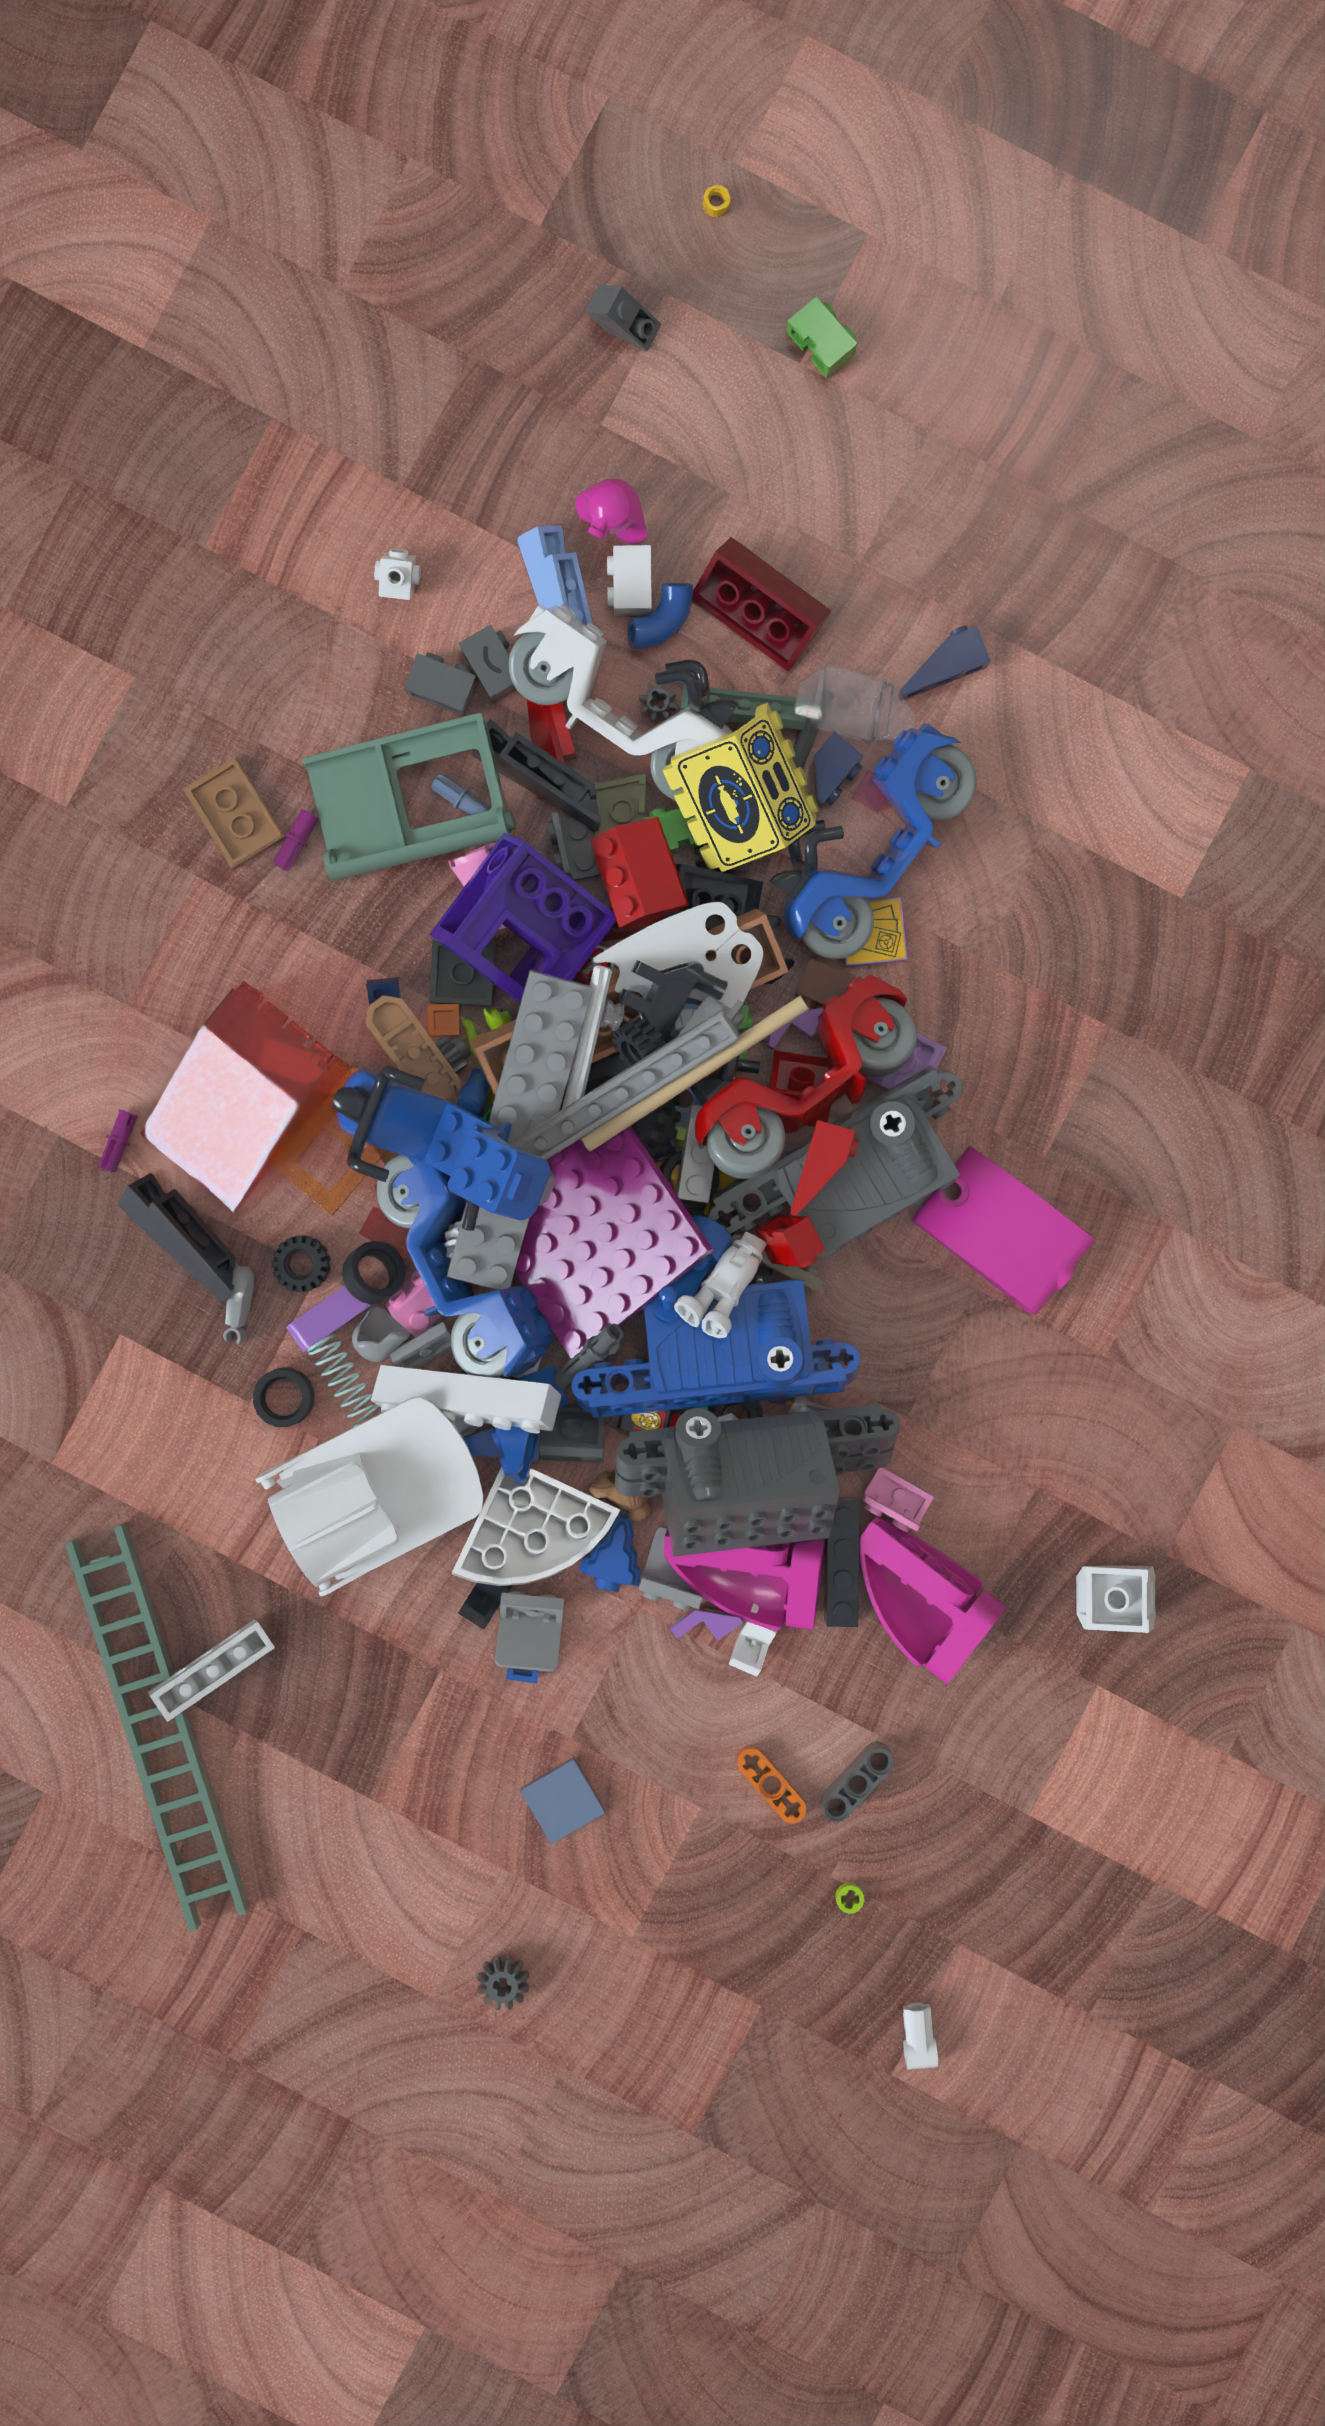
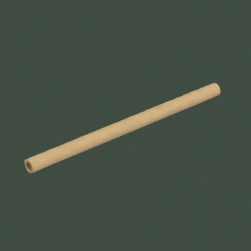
M801 996L792 1000L740 1034L739 1040L582 1138L584 1145L590 1152L809 1010L807 1004Z

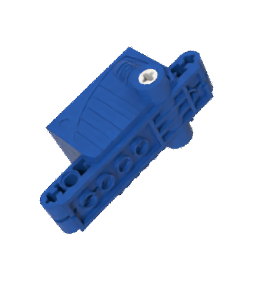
M784 1280L768 1284L755 1283L747 1285L739 1298L738 1305L733 1307L729 1315L732 1327L726 1338H717L706 1334L702 1329V1321L698 1327H694L682 1318L673 1322L659 1319L654 1312V1300H652L644 1307L650 1363H644L643 1359L627 1360L625 1365L613 1367L612 1363L609 1362L597 1363L593 1365V1369L578 1372L572 1380L571 1387L577 1404L581 1409L592 1412L593 1418L762 1400L783 1404L791 1401L794 1397L844 1392L845 1386L854 1381L857 1376L860 1354L855 1346L843 1342L835 1343L834 1339L818 1340L815 1342L816 1345L811 1346L803 1280ZM713 1299L704 1317L715 1308L719 1301ZM839 1361H844V1365L847 1367L843 1368ZM618 1384L629 1385L625 1391L617 1392L614 1390ZM593 1387L591 1394L587 1395L588 1388Z

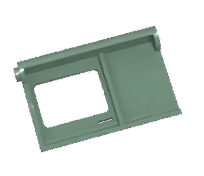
M482 713L302 758L309 774L327 850L323 852V861L331 881L498 841L504 832L512 835V830H516L514 815L512 811L508 812L487 723ZM477 749L481 756L490 793L491 809L417 829L412 828L409 823L398 778V770L405 766Z

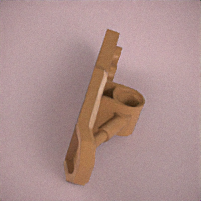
M382 995L368 1005L365 1025L397 1069L425 1079L421 1092L442 1098L456 1105L459 1091L462 1089L460 1078L403 999Z

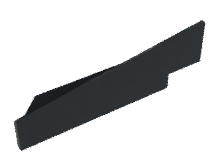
M490 719L487 722L499 773L595 831L600 829L601 816L599 815L595 785L518 732L511 738L493 720ZM472 749V756L482 762L479 751Z
M152 1173L128 1185L118 1203L119 1207L221 1303L225 1302L234 1290L232 1274L235 1268L236 1257L176 1189L165 1193Z

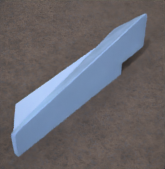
M562 525L539 526L520 535L517 541L538 604L546 608L554 605L560 607L563 604L577 613L575 619L585 626L587 623L592 624L576 552L565 553Z

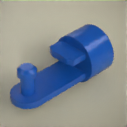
M702 1216L692 1217L713 1248V1251L671 1286L666 1285L662 1287L659 1295L654 1299V1312L663 1321L673 1322L681 1318L674 1308L677 1300L683 1295L692 1297L696 1295L709 1271L715 1268L723 1253L732 1244V1237L728 1231L709 1218Z

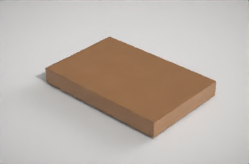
M236 756L183 788V791L232 870L286 838Z

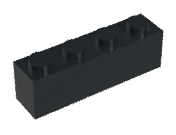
M857 1497L838 1498L830 1537L826 1538L824 1621L827 1627H858L860 1501Z

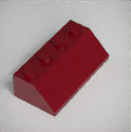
M730 537L715 551L693 590L692 601L788 672L818 634L831 613L829 608L733 537Z

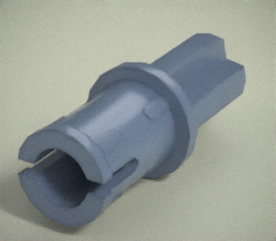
M439 774L432 783V790L454 804V809L460 808L468 815L491 809V806L486 805L469 793V788L463 789L443 774Z

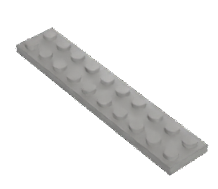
M529 971L488 1121L498 1127L506 1123L512 1125L507 1143L512 1142L559 1112L593 987L545 973ZM466 1202L447 1277L497 1290L510 1288L529 1218L516 1220L490 1213L480 1207L474 1231L465 1230L462 1228L467 1207Z

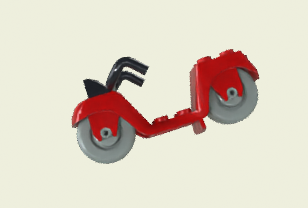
M870 974L864 979L861 976L857 977L847 986L845 994L841 997L834 995L823 1004L822 1008L824 1010L818 1016L819 1022L816 1031L833 1068L823 1076L824 1082L815 1088L811 1085L798 1096L800 1101L748 1078L739 1077L735 1079L737 1071L759 1074L760 1061L739 1059V1055L721 1067L719 1079L704 1077L690 1087L691 1091L703 1105L696 1116L694 1124L695 1138L699 1148L702 1149L707 1145L708 1153L714 1164L721 1171L735 1178L751 1179L762 1176L770 1171L778 1162L784 1149L785 1133L797 1132L845 1094L852 1105L858 1103L867 1087V1079L862 1074L874 1077L887 1076L898 1071L907 1063L916 1045L917 1031L913 1018L904 1008L907 998L903 992L881 980L880 977L877 978ZM741 1028L737 1031L739 1034H742L750 1028ZM770 1035L761 1040L760 1043H769Z

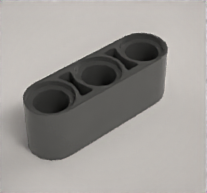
M876 1741L867 1745L824 1791L821 1797V1804L827 1819L832 1822H841L847 1819L890 1773L894 1760L886 1744ZM881 1752L886 1754L887 1757L883 1764L874 1765L870 1762L872 1755ZM856 1775L865 1778V1783L859 1788H853L849 1785L850 1779ZM835 1798L844 1801L843 1807L837 1811L828 1808V1803Z

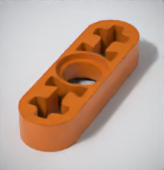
M754 1745L743 1747L737 1755V1764L741 1773L785 1822L791 1824L800 1822L806 1815L804 1798L759 1747ZM747 1754L751 1757L759 1756L756 1760L763 1772L757 1780L754 1778V1776L758 1775L757 1770L752 1765L744 1766L746 1763L745 1755ZM769 1776L777 1777L781 1782L780 1788L776 1792H767L762 1786L765 1778ZM786 1789L790 1791L785 1794L790 1803H799L797 1806L799 1812L797 1814H794L792 1811L788 1814L785 1813L787 1807L780 1797Z

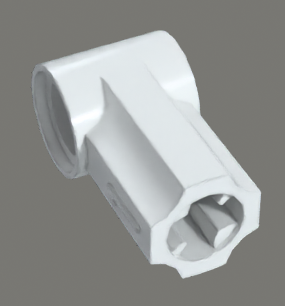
M917 2002L903 2006L906 2035L903 2046L906 2069L938 2067L936 2040L933 2038L930 2004Z

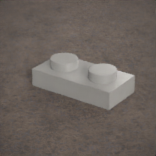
M443 1322L428 1328L423 1334L411 1341L402 1343L390 1354L392 1362L396 1367L412 1369L422 1367L452 1349L451 1332Z

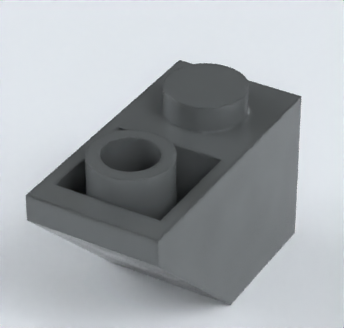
M599 284L584 311L602 329L642 351L648 350L661 326V323L621 286Z

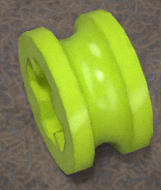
M844 1883L837 1889L835 1894L836 1902L843 1912L848 1914L856 1913L863 1907L864 1895L859 1886L854 1883ZM848 1890H853L854 1895H858V1900L852 1901L851 1906H847L845 1900L841 1901L842 1895H847Z

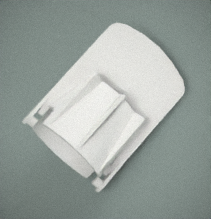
M422 1396L412 1397L255 1477L257 1483L261 1482L264 1489H268L276 1484L273 1476L279 1473L280 1479H277L276 1482L283 1489L270 1496L268 1503L280 1534L290 1553L309 1581L315 1587L319 1586L320 1590L318 1593L320 1596H325L365 1573L475 1518L482 1511L484 1496L478 1470L467 1444L444 1413L433 1402ZM335 1576L337 1580L331 1582L329 1579Z

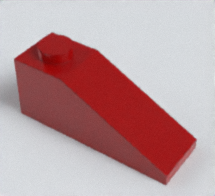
M817 1120L790 1215L797 1216L844 1166L847 1157H855L859 1139L853 1138L854 1130Z

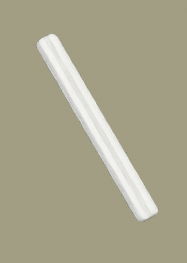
M595 966L593 968L590 981L593 991L571 1066L562 1109L585 1094L612 974L608 967Z

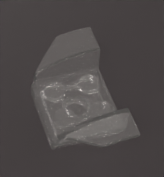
M828 663L798 684L793 714L810 718L809 724L811 727L832 733L835 731L837 734L868 743H879L884 740L894 742L901 731H908L910 728H914L915 715L893 684H888L884 679Z

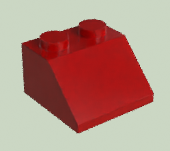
M774 1050L768 1088L800 1101L798 1096L809 1086L813 1085L816 1088L824 1082L823 1076L833 1067L829 1058ZM831 1106L806 1125L816 1126L817 1120L828 1123Z

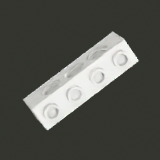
M254 1619L157 1685L148 1694L168 1722L275 1647L258 1621Z

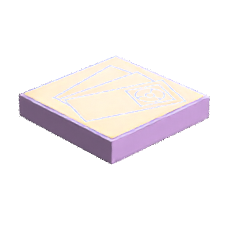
M901 897L869 901L874 915L872 934L860 951L844 958L845 967L907 961Z

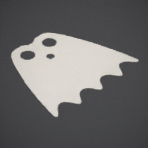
M712 902L685 910L646 927L600 953L593 959V962H611L619 967L620 973L615 986V992L621 993L624 988L628 991L639 992L646 999L653 982L631 972L636 960L657 970L697 961L702 964L705 972L728 982L726 991L715 985L713 988L724 993L718 1001L732 1009L737 1000L742 1002L745 1000L759 971L763 958V948L752 934L744 933L739 929L736 923V915L727 905L721 902ZM713 914L720 915L725 920V928L718 935L710 934L705 928L707 918ZM738 944L747 945L751 950L750 960L741 965L736 964L731 957L732 949ZM708 950L716 952L715 960L708 961L705 954ZM695 988L691 991L689 997L703 1002L708 994ZM693 1009L681 1011L683 1025L679 1016L675 1023L678 1030L688 1023L692 1017Z

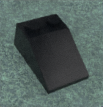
M675 864L689 906L669 914L654 923L693 907L712 902L724 903L736 915V918L754 909L759 910L763 882L686 864ZM713 914L707 918L705 928L708 931L724 924L725 920L722 916Z

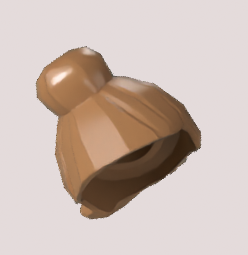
M616 1470L611 1473L608 1471L601 1472L589 1485L588 1490L592 1497L596 1499L606 1497L616 1506L628 1510V1517L632 1521L638 1522L652 1514L653 1508L648 1501L649 1497H629L617 1491L615 1487Z

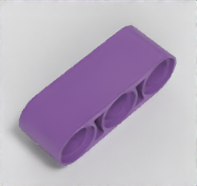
M343 1286L286 1326V1329L302 1352L305 1353L311 1346L328 1337L374 1304L359 1301Z

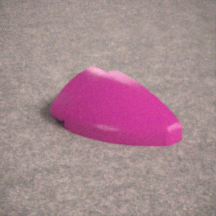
M877 1517L870 1523L859 1541L864 1582L872 1605L881 1624L904 1655L917 1667H921L923 1664L927 1670L947 1685L999 1619L1006 1606L985 1589L979 1596L976 1595L983 1586V1581L960 1564L913 1534L907 1533L891 1524V1522Z
M667 1528L664 1539V1556L678 1575L706 1600L733 1616L740 1617L744 1621L764 1628L780 1631L784 1623L787 1627L814 1630L826 1538L673 1557ZM753 1604L759 1606L757 1613L751 1612Z

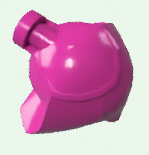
M606 479L587 488L575 499L579 518L591 524L587 531L588 533L602 540H605L607 534H616V537L631 545L647 538V529L641 503L636 491L629 483L620 479Z

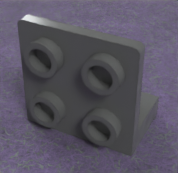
M558 812L551 813L553 821L547 822L552 846L558 845L560 851L554 853L556 866L574 881L601 876L589 839L595 837L594 830L573 817L559 819Z

